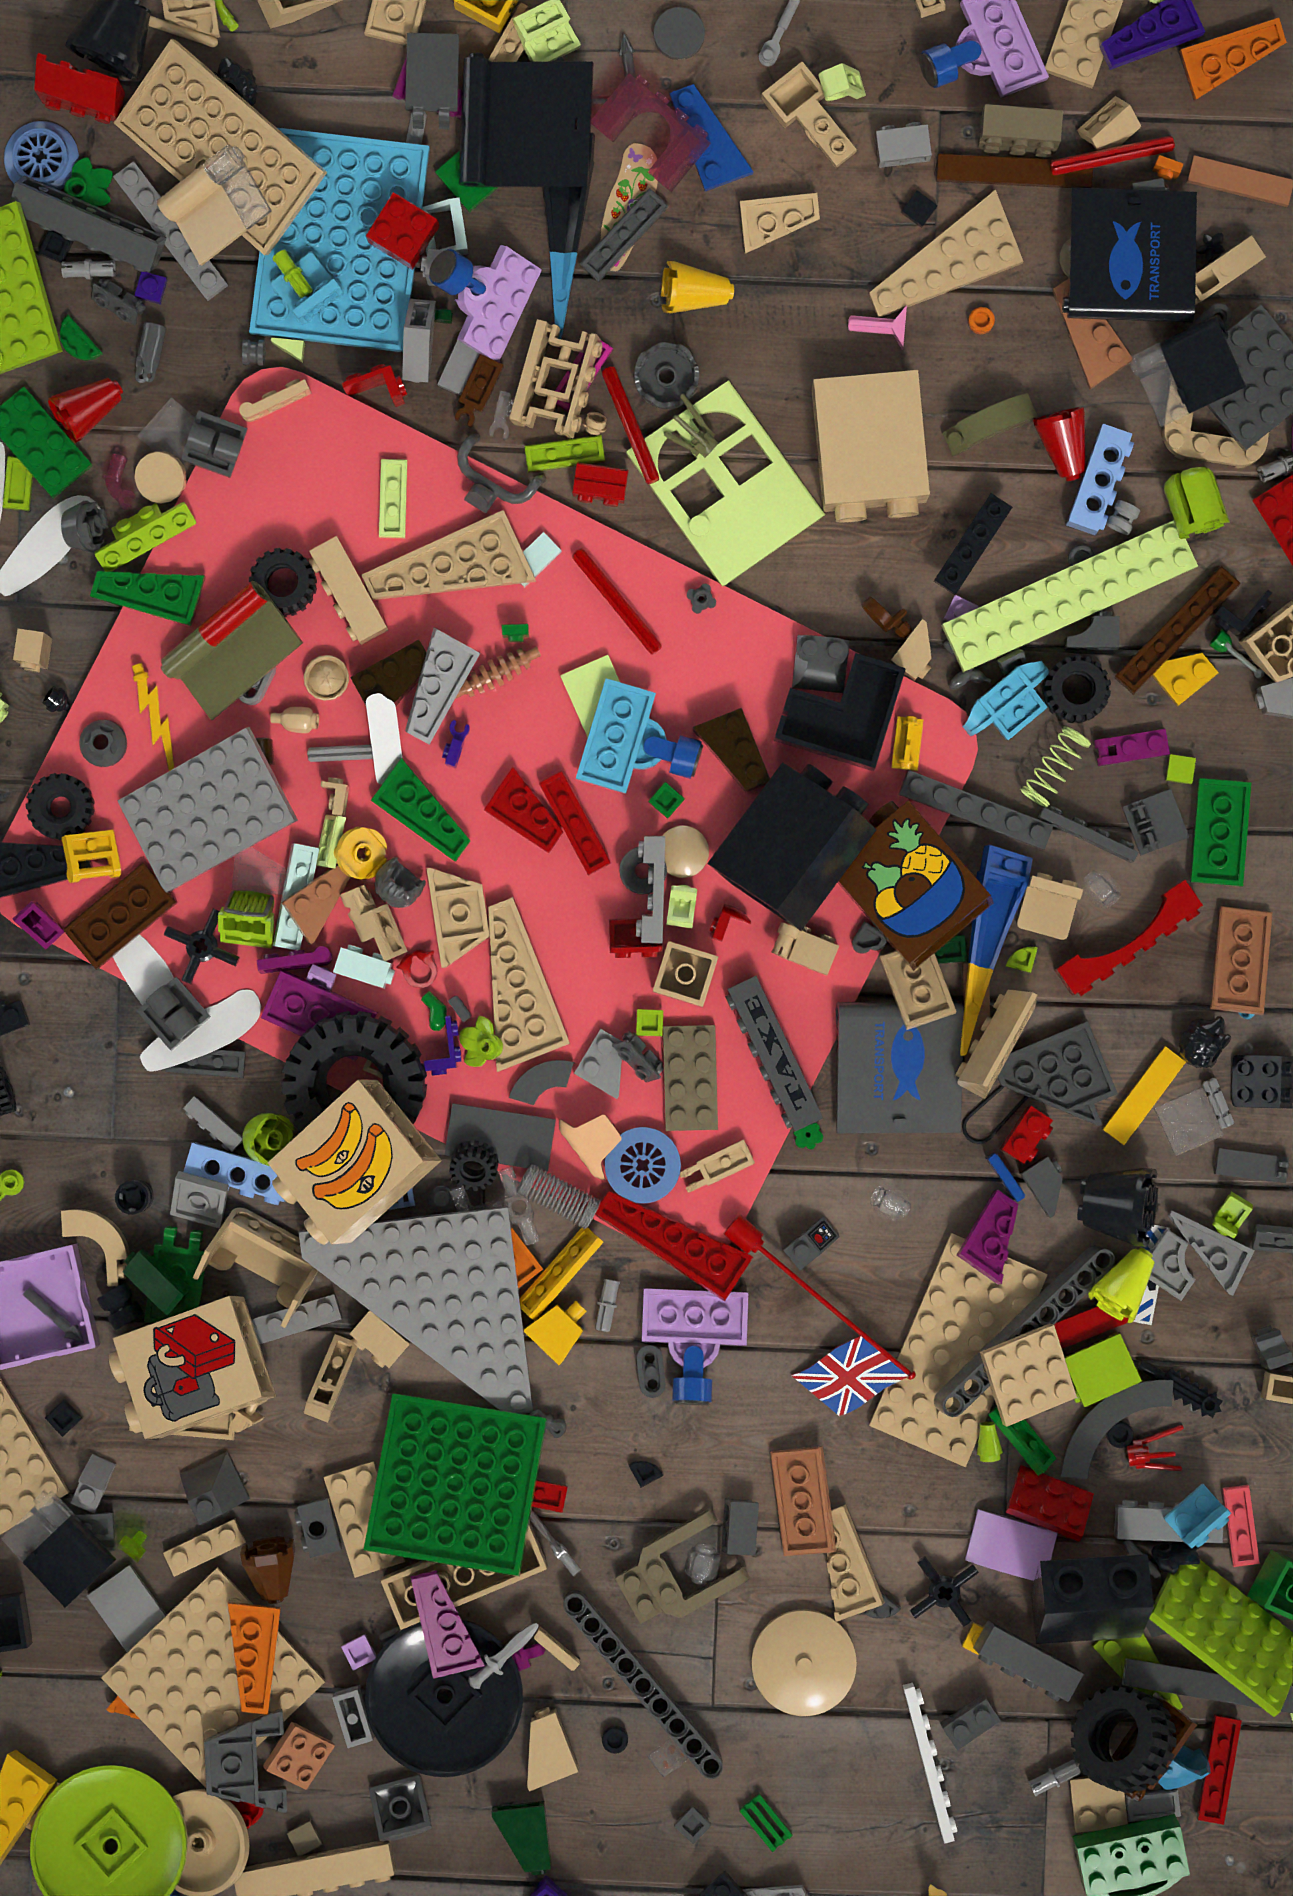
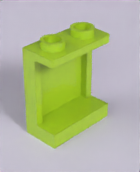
M1119 1332L1110 1334L1108 1338L1071 1355L1064 1356L1077 1396L1074 1401L1075 1403L1080 1402L1083 1407H1087L1142 1382Z

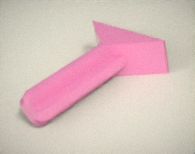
M907 305L896 319L850 316L848 330L892 334L903 350Z

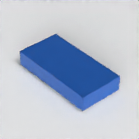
M993 1153L988 1156L986 1160L1013 1199L1019 1202L1025 1198L1024 1192L998 1154Z

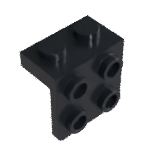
M1235 1055L1232 1066V1105L1234 1107L1293 1109V1056Z

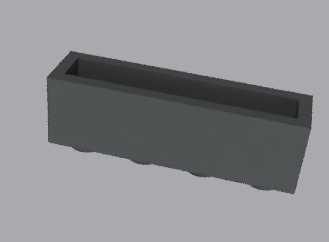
M989 1620L973 1647L979 1654L978 1659L991 1666L993 1662L1002 1666L1000 1670L1013 1678L1016 1674L1023 1677V1683L1033 1689H1037L1040 1686L1046 1690L1045 1694L1056 1701L1062 1698L1069 1702L1084 1675L1078 1668Z

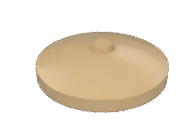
M809 1609L788 1611L772 1619L758 1635L753 1647L751 1660L753 1677L763 1697L775 1708L796 1716L818 1715L830 1710L841 1702L853 1684L857 1666L853 1643L842 1625L822 1612Z
M205 1789L188 1790L173 1796L183 1816L187 1833L186 1862L175 1890L187 1896H213L228 1889L243 1873L249 1856V1835L240 1812L228 1799L207 1795Z

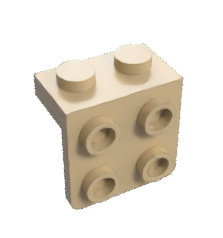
M1037 873V877H1029L1017 926L1020 929L1064 940L1068 937L1076 904L1081 899L1083 889L1077 888L1078 883L1063 879L1062 883L1052 881L1053 876Z

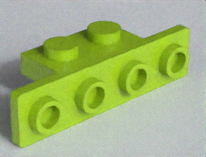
M185 502L174 506L164 513L161 512L157 503L145 506L134 516L120 520L116 526L111 528L116 540L94 552L95 557L105 572H112L195 525L196 520Z

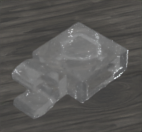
M500 391L494 422L489 429L490 437L494 436V432L498 428L504 430L503 440H507L509 437V428L505 422L507 416L511 414L514 401H511V393Z

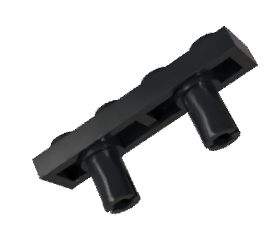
M990 493L933 582L956 595L1011 511L1012 506Z

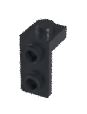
M1267 590L1242 621L1224 606H1221L1212 616L1216 620V626L1225 632L1229 630L1235 636L1239 635L1242 631L1246 634L1255 623L1252 619L1258 611L1262 614L1272 602L1268 599L1272 592Z

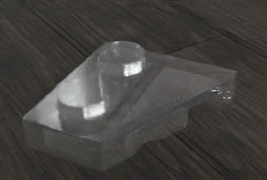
M249 847L235 855L232 890L282 895L287 869L253 847Z

